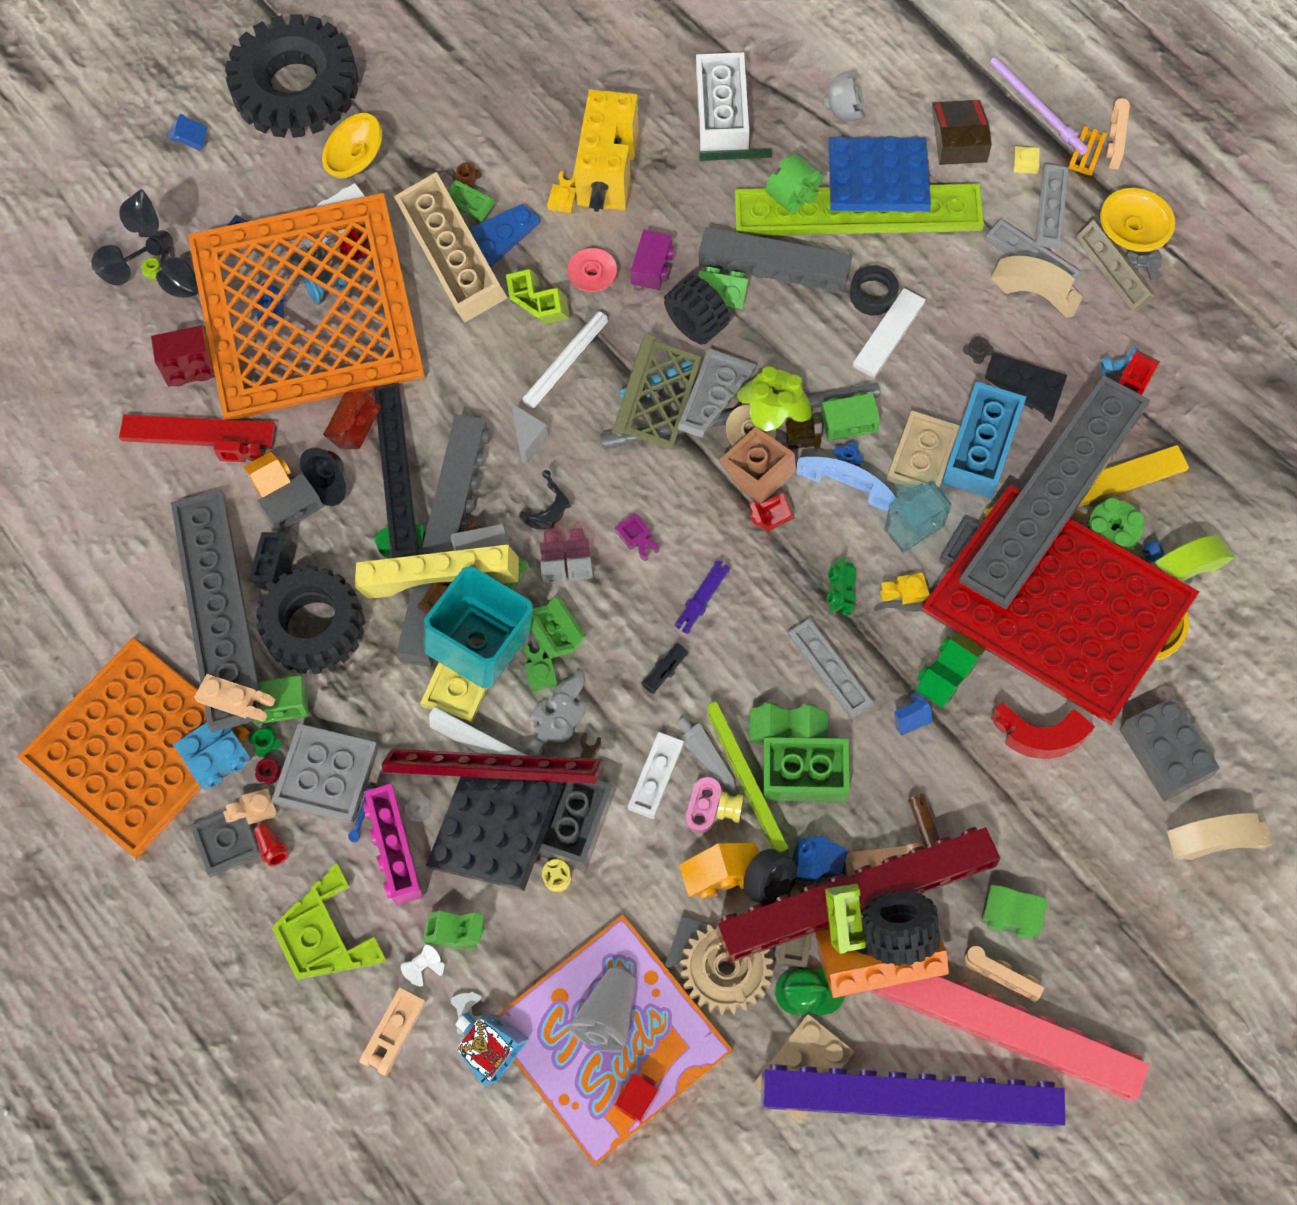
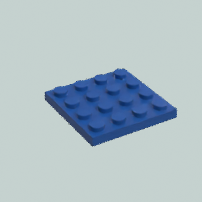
M829 137L830 211L930 212L931 202L926 138Z

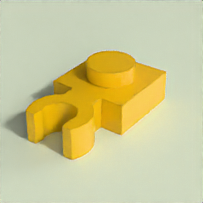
M560 171L558 175L559 185L553 184L547 203L548 210L572 214L577 196L576 188H574L576 186L575 175L573 173L570 180H565L564 171Z

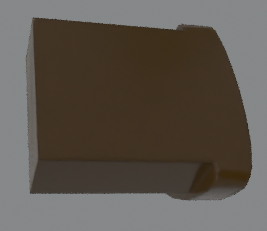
M811 418V420L803 422L790 421L785 423L788 449L820 448L822 436V421L820 418Z

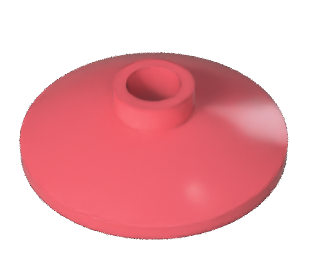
M588 248L577 252L570 259L567 266V274L570 282L577 289L584 292H599L613 283L617 274V266L614 258L608 252L597 248Z

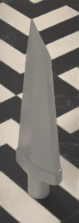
M686 717L679 720L677 725L684 732V735L679 740L684 741V746L733 796H736L734 778L704 730L703 725L699 722L693 727Z

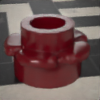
M265 758L259 761L255 769L257 781L260 783L264 782L266 785L274 784L282 772V767L278 765V761L273 758ZM271 770V773L267 774L266 771Z

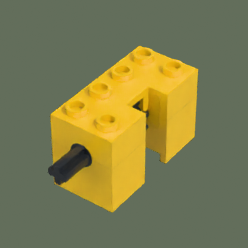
M589 89L574 169L578 206H587L594 209L595 212H599V209L603 210L604 208L626 211L631 181L630 160H634L639 134L637 94Z

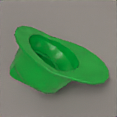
M822 968L789 970L779 978L775 989L776 1000L780 1007L787 1013L798 1016L831 1014L840 1008L845 997L833 998Z

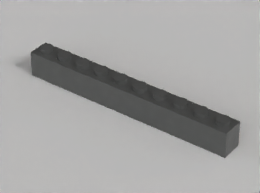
M454 415L420 555L453 551L451 535L464 532L469 526V522L466 520L468 513L472 514L474 508V498H472L474 490H478L480 475L477 474L479 467H483L485 462L483 448L484 444L489 443L491 434L490 429H487L485 418ZM432 583L412 587L396 652L402 663L432 667L434 659L425 654L423 646L424 618L427 614L417 608Z

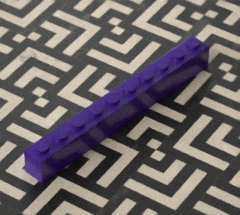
M770 1064L769 1070L765 1069L762 1071L760 1109L1060 1127L1065 1126V1088H1056L1055 1082L1037 1081V1086H1026V1080L1008 1079L1007 1084H996V1078L980 1077L978 1078V1083L966 1082L965 1076H948V1081L936 1080L935 1074H918V1079L907 1078V1073L889 1072V1077L877 1076V1071L859 1070V1075H848L847 1069L829 1068V1073H817V1067L800 1066L799 1071H787V1065Z

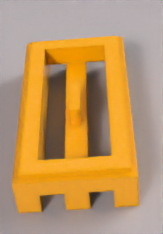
M1084 126L1079 139L1084 142L1085 137L1090 138L1087 145L1088 151L1083 155L1080 165H1076L1079 152L1075 149L1069 169L1092 176L1107 133L1103 132L1101 135L1097 133L1098 130L1093 129V131H1089V127ZM1094 140H1097L1099 143L1090 167L1086 168L1085 164Z

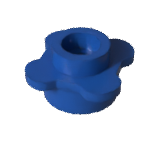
M850 442L847 446L835 447L833 453L838 457L837 460L845 461L855 466L863 463V457L859 455L856 443Z

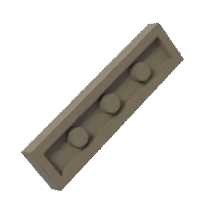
M1092 220L1076 236L1077 240L1132 311L1137 312L1155 296V293L1117 244L1108 237L1098 220Z

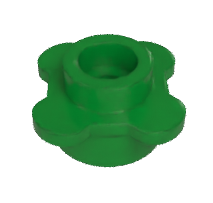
M266 726L249 736V742L256 749V756L260 758L265 757L266 753L272 750L276 751L281 747L280 740L276 739L274 735L275 730L273 727Z

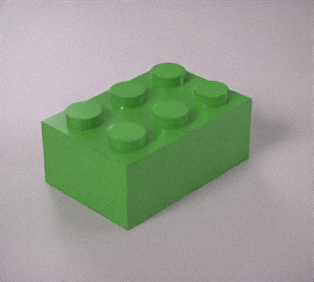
M764 737L763 797L765 801H848L850 793L849 739Z

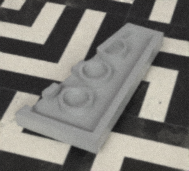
M708 349L679 422L678 430L702 438L733 400L739 389L752 376L757 365Z

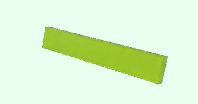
M717 701L708 704L707 717L771 848L788 855L789 848Z

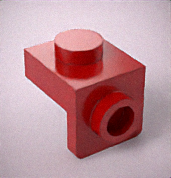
M784 493L761 504L756 501L750 503L752 509L750 516L753 523L766 531H770L795 518L788 497Z

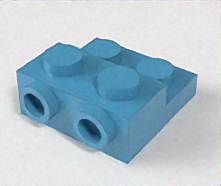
M207 722L173 744L203 790L216 787L223 781L225 776L231 772L243 769L247 761L251 759L231 728L211 733Z

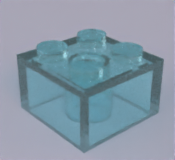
M933 480L925 485L923 483L918 484L911 490V494L904 498L898 497L889 505L884 530L902 553L946 525L952 503Z

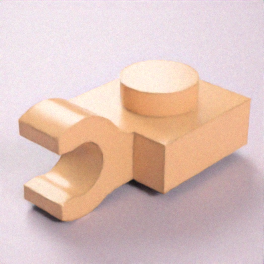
M268 789L241 795L240 803L235 802L226 805L227 810L223 812L227 823L246 817L248 825L275 818L277 814Z

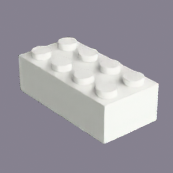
M744 52L696 54L700 152L748 150L749 120Z

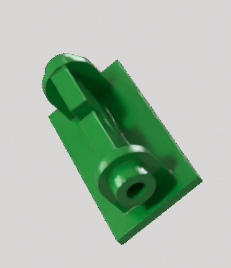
M842 557L832 564L828 571V579L830 580V591L827 596L829 615H833L838 610H841L843 615H852V611L855 610V591L846 590V588L856 587V568L852 562H845V557Z

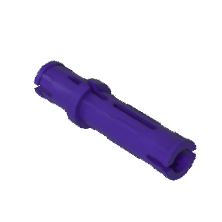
M719 560L714 562L713 567L693 598L687 600L685 610L674 623L678 630L686 621L687 623L681 632L688 634L697 618L703 616L706 611L705 606L730 571L727 564L718 572L723 562Z

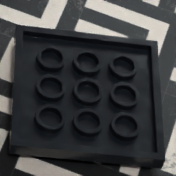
M460 777L426 866L432 870L525 891L563 784L551 781Z

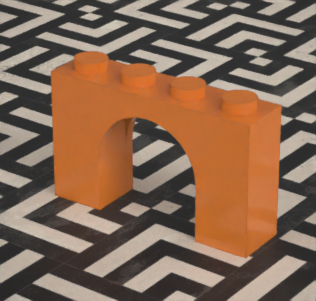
M830 929L815 932L818 955L833 998L949 974L947 951L941 937L939 948L934 950V954L931 957H925L924 961L914 962L913 965L901 964V966H894L892 963H882V960H876L873 956L861 954L856 950L839 953L831 945Z

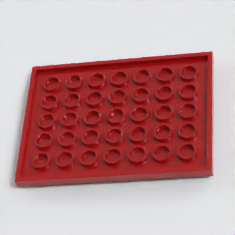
M1010 484L922 606V612L955 632L959 631L988 652L1109 725H1112L1198 597L1199 591L1070 518L1009 607L1005 610L961 584L960 577L1020 494L1021 490Z

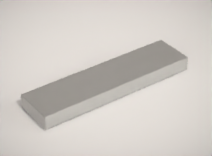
M1044 164L1035 240L1036 246L1060 250L1069 167Z
M1002 219L996 223L985 237L987 242L1010 257L1029 256L1045 260L1060 267L1075 279L1072 286L1081 277V271L1046 248L1036 246L1034 240Z
M810 618L788 632V637L851 720L873 706V700Z

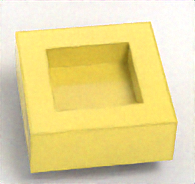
M1015 146L1013 172L1038 174L1040 148Z

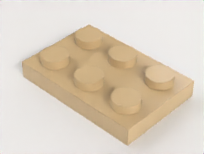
M911 410L889 470L887 481L937 497L961 426Z
M808 1014L769 1065H787V1071H799L800 1066L817 1067V1073H829V1068H843L855 1051ZM762 1074L753 1084L760 1091ZM784 1110L799 1123L809 1113L808 1111Z

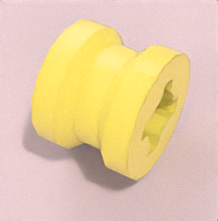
M721 792L717 819L730 818L733 822L739 823L744 795L729 796L727 792Z
M559 859L550 860L544 865L542 878L545 886L553 892L566 890L571 883V873L568 865Z

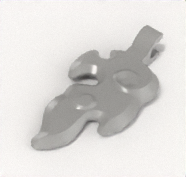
M580 670L575 671L572 677L562 681L557 686L555 694L550 700L554 708L553 713L549 714L546 712V701L539 702L533 709L530 720L531 722L538 721L539 725L534 727L538 735L528 748L530 750L529 755L541 756L549 740L555 743H564L571 738L573 728L581 721L585 712L584 701L574 702L575 697L580 693L584 684V677Z

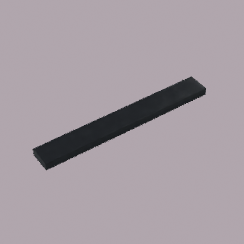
M399 383L374 387L391 558L419 555L400 385Z

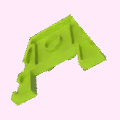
M338 863L334 864L329 869V872L311 887L309 893L300 902L297 901L271 927L297 980L387 962L375 937L349 951L345 947L324 904V901L350 888Z

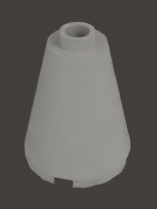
M616 966V968L608 969L572 1019L570 1032L584 1044L590 1046L591 1041L600 1044L599 1050L610 1053L623 1051L627 1044L635 987V978L628 968Z

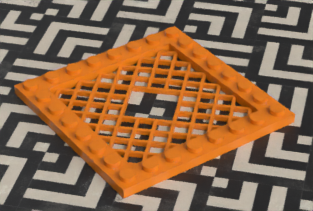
M384 193L188 234L224 420H236L373 390L376 386L393 383L400 384L425 378ZM353 227L363 233L357 243L347 238ZM345 229L342 234L337 232L338 230ZM328 233L339 238L332 248L322 243ZM321 234L318 239L312 237L314 235ZM367 236L371 251L361 246ZM304 238L314 243L308 253L297 248ZM296 239L293 245L287 242ZM343 241L353 246L347 257L337 251ZM279 243L289 248L283 259L273 253ZM271 245L268 250L265 249L264 247H262V246ZM319 246L329 252L322 262L312 256ZM255 248L265 254L258 264L248 258ZM247 250L244 255L239 253V251ZM357 250L368 255L362 265L351 260ZM294 251L304 257L298 267L287 262ZM230 253L240 259L234 269L223 264ZM333 255L343 260L337 271L327 265ZM269 257L280 262L273 273L263 267ZM372 259L376 274L366 268ZM309 260L319 266L312 276L302 270ZM245 262L255 267L248 278L238 272ZM347 264L358 269L352 279L341 274ZM284 265L294 271L288 281L277 276ZM221 268L230 273L225 281L223 279ZM323 269L334 274L327 285L317 279ZM259 271L270 276L263 286L253 281ZM363 272L373 278L367 288L356 282ZM299 274L339 297L312 336L272 313ZM235 276L245 281L238 292L228 286ZM338 277L349 283L342 293L332 288ZM274 279L284 285L278 295L267 290ZM377 281L381 296L371 291ZM249 285L260 290L253 300L242 295ZM353 286L363 291L357 302L346 296ZM226 291L235 295L229 304ZM264 293L274 299L268 309L257 304ZM367 295L378 300L372 310L361 305ZM239 299L250 304L243 314L232 309ZM343 300L353 305L347 316L337 311ZM382 304L386 319L376 314ZM254 307L264 313L258 323L247 318ZM357 309L368 314L362 325L351 319ZM230 313L239 318L234 327ZM333 314L343 319L337 330L326 325ZM269 316L279 322L272 332L262 327ZM372 318L383 323L377 333L366 328ZM243 322L254 327L247 338L237 332ZM348 323L358 328L352 339L341 333ZM283 325L293 330L287 341L277 336ZM387 327L391 342L381 337ZM323 328L334 334L327 344L316 339ZM259 330L269 336L262 347L251 341ZM362 332L373 337L367 348L356 342ZM298 334L309 339L302 350L291 344ZM235 336L244 341L238 350ZM338 337L348 342L342 353L331 348ZM273 339L283 344L277 355L266 350ZM377 341L388 346L382 357L371 351ZM313 342L324 348L317 359L306 353ZM248 345L259 350L252 361L241 355ZM353 346L363 351L357 362L346 357ZM288 348L298 353L292 364L281 358ZM393 350L394 357L387 358ZM328 351L339 357L332 367L321 362ZM263 353L274 359L267 369L256 364ZM367 355L376 359V361L362 363ZM303 357L313 362L307 373L296 367ZM240 360L248 364L247 368L243 373L241 370ZM343 360L352 365L337 369ZM278 362L288 367L282 378L271 373ZM317 366H320L323 369L327 370L325 372L312 374L317 368ZM253 368L263 373L256 384L246 378ZM293 371L302 376L287 380ZM267 377H270L277 381L275 383L262 385L264 381L267 379ZM244 383L248 384L252 388L245 389Z

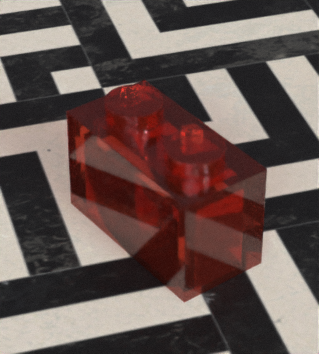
M365 391L345 392L323 435L339 449H360L381 405Z

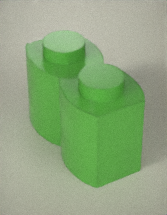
M991 885L988 890L982 923L987 924V928L992 931L1004 932L1007 929L1016 932V936L1019 938L1032 940L1033 937H1039L1042 932L1048 899L1018 892L1006 887Z

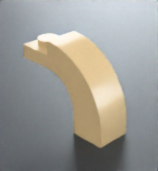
M1011 256L1000 259L991 277V280L1006 294L1017 291H1029L1043 296L1066 318L1074 317L1083 298L1072 286L1075 279L1070 274L1050 262L1034 257Z
M1257 813L1219 816L1189 823L1167 831L1174 859L1192 860L1226 849H1263L1272 846L1269 837V827L1265 823L1264 818H1258Z

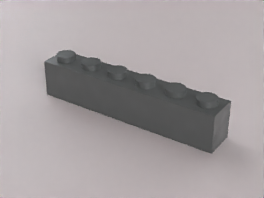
M705 227L699 248V265L704 267H713L729 272L735 271L753 275L756 278L775 279L782 283L790 282L801 284L808 288L817 287L830 292L843 293L845 292L852 254L711 227Z

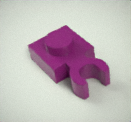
M634 513L615 526V532L630 551L636 546L638 547L639 556L642 560H648V555L644 552L647 548L653 549L656 554L659 552L658 544L654 540L648 539L652 536L651 530L637 513Z

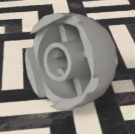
M854 71L836 76L830 82L828 96L824 97L826 109L828 111L832 110L834 116L839 120L847 122L865 118L863 114L865 112L864 99L860 85L854 84L853 80L858 79Z

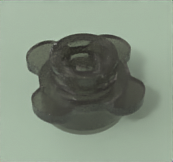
M975 336L969 345H964L963 353L972 357L973 362L976 364L983 363L984 358L992 355L994 351L988 340L980 336Z

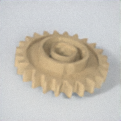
M709 924L707 925V934L698 930L697 936L699 940L689 939L692 949L683 950L688 959L680 961V965L687 968V970L680 973L681 978L689 979L684 984V989H693L690 998H700L699 1008L708 1004L709 1013H712L715 1008H719L720 1016L724 1015L726 1009L730 1010L732 1016H735L736 1008H740L746 1013L747 1003L756 1007L757 1001L755 997H765V993L761 988H770L771 985L765 979L766 977L773 976V971L766 968L773 964V959L765 958L770 949L732 962L731 964L735 968L734 972L730 975H724L719 971L718 967L721 963L728 962L716 930Z

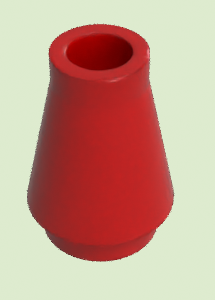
M267 823L261 824L254 829L262 861L267 863L268 866H277L283 863L288 857L287 845Z

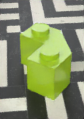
M530 269L506 275L509 298L545 324L570 319L567 297L560 289L554 288L541 291L539 276Z

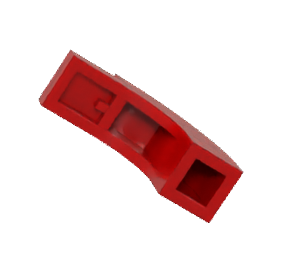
M1136 350L1119 384L1143 395L1160 361Z
M1003 702L995 709L991 717L994 725L1001 732L1010 734L1005 745L1017 753L1037 759L1057 758L1074 751L1091 735L1095 728L1090 721L1075 709L1060 723L1047 728L1028 724Z

